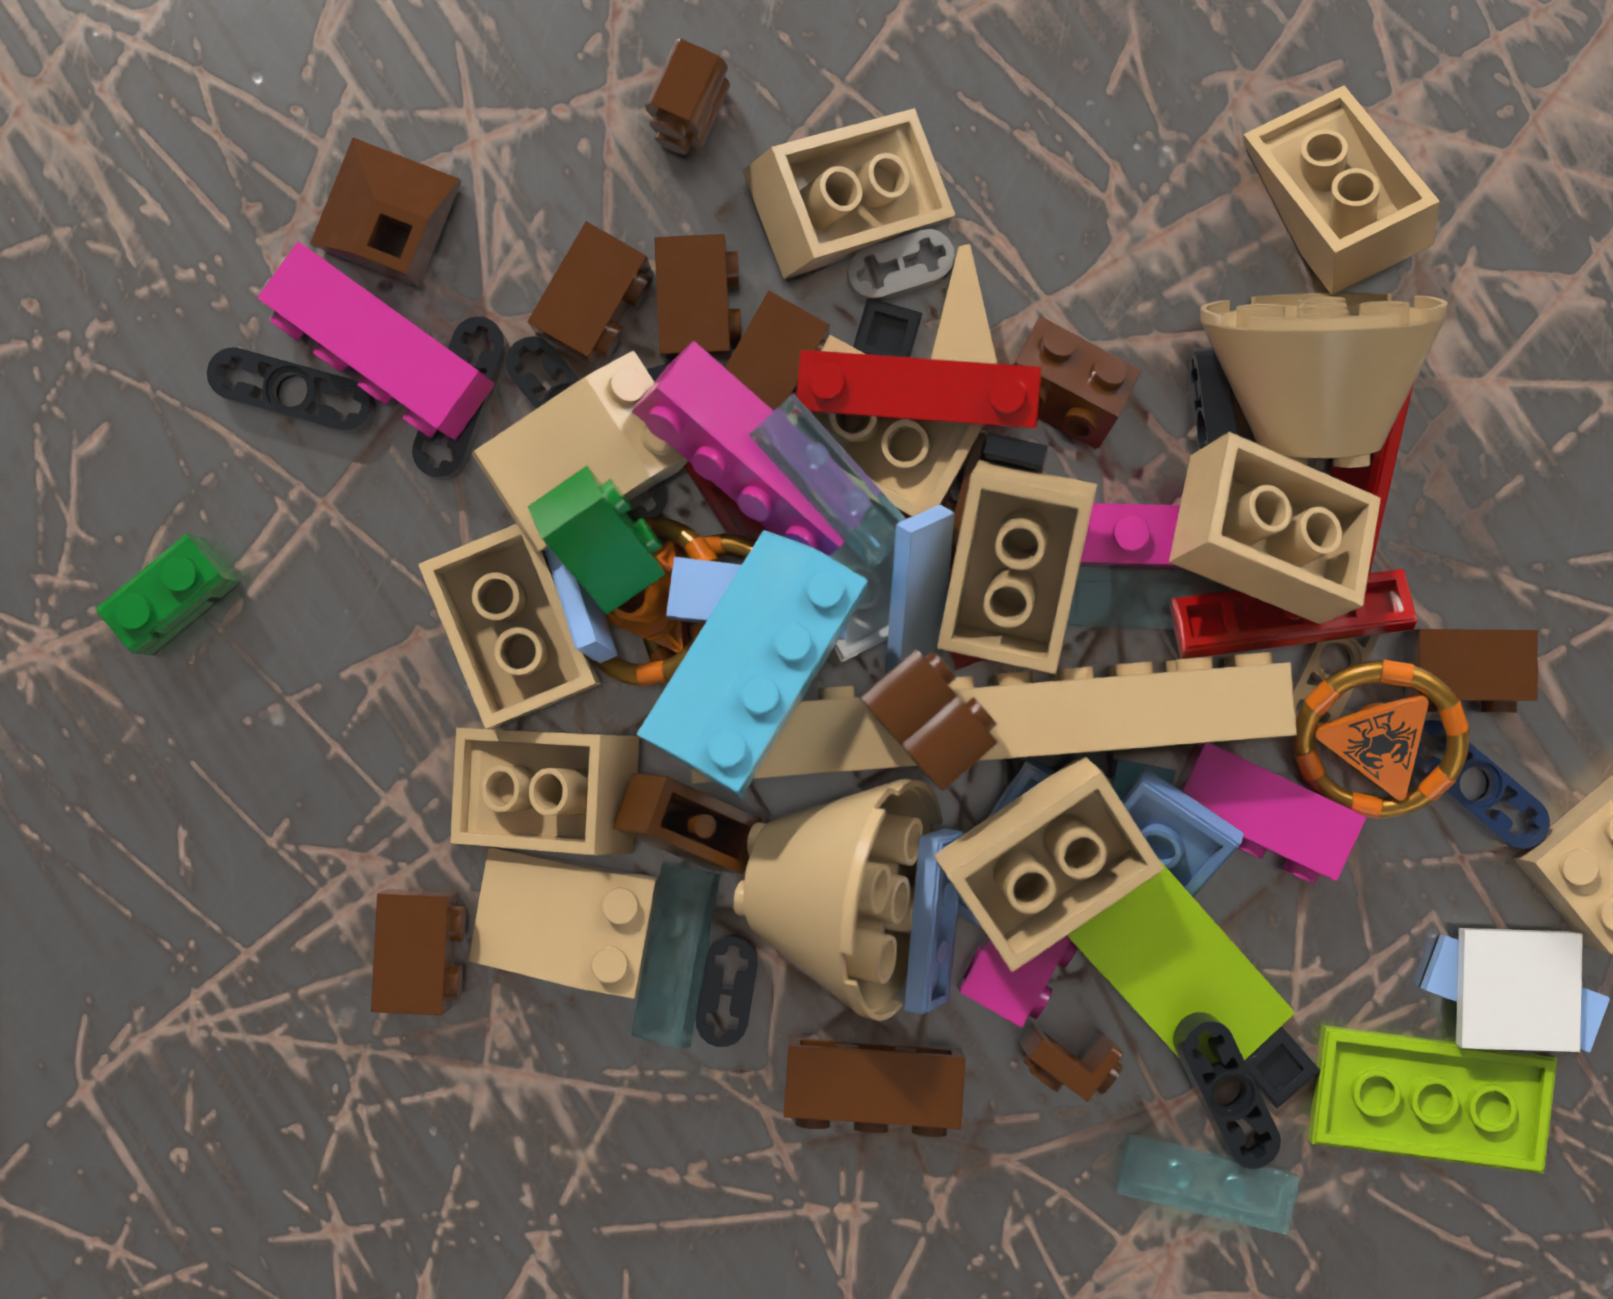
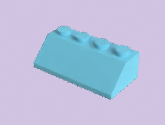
M763 530L636 735L741 799L866 596L868 580L815 548Z

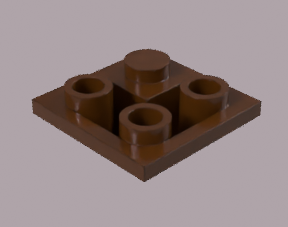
M352 137L310 244L318 249L420 287L461 180Z

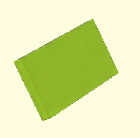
M1162 862L1161 864L1164 867L1162 871L1066 935L1177 1057L1178 1055L1173 1044L1175 1029L1183 1018L1192 1013H1209L1224 1024L1232 1033L1244 1060L1295 1014L1293 1009ZM1206 1031L1202 1032L1197 1036L1200 1045L1196 1049L1209 1060L1210 1064L1219 1061L1213 1056L1207 1040L1211 1036Z
M1321 1025L1316 1066L1321 1071L1315 1075L1307 1137L1311 1144L1544 1174L1557 1057L1550 1054L1520 1050L1461 1048L1456 1045V1042Z

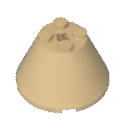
M1392 293L1267 295L1251 297V304L1237 306L1236 310L1230 311V300L1205 304L1200 307V321L1258 445L1308 466V458H1333L1334 466L1356 468L1369 466L1370 453L1377 452L1382 448L1447 317V301L1418 295L1414 296V307H1411L1409 302L1391 301Z
M902 779L774 818L767 824L756 822L748 835L747 850L750 857L745 880L740 881L735 890L733 900L735 913L745 916L749 927L755 934L863 1018L878 1021L886 1020L897 1013L902 1007V1002L895 1000L907 980L919 838L922 835L932 833L933 824L941 825L943 822L936 795L922 781Z

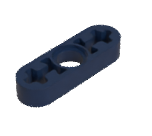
M1425 720L1421 734L1434 736L1438 733L1441 738L1437 742V747L1445 753L1447 734L1442 721ZM1419 742L1413 769L1423 778H1426L1442 760L1434 756H1426L1422 759L1420 753L1423 751L1424 746ZM1469 742L1467 758L1460 775L1443 795L1500 843L1516 848H1531L1538 845L1544 840L1550 827L1549 814L1544 805ZM1471 767L1482 769L1489 779L1487 793L1476 801L1466 798L1460 789L1461 776ZM1506 789L1508 791V795L1502 798L1504 791ZM1499 801L1513 811L1523 812L1528 810L1529 813L1525 817V822L1530 826V829L1527 833L1518 831L1510 833L1509 830L1513 822L1501 810L1491 809L1489 816H1487L1485 811L1496 805Z

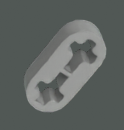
M933 229L920 230L868 246L858 251L850 260L847 272L848 285L852 293L862 301H867V298L885 301L934 286L944 281L949 275L955 258L954 247L947 236ZM928 244L932 252L941 251L944 255L938 259L936 271L928 272L925 264H917L906 268L904 262L918 257L920 245ZM874 261L877 269L896 265L898 270L884 275L882 287L873 289L869 281L860 282L857 276L864 273L865 262Z

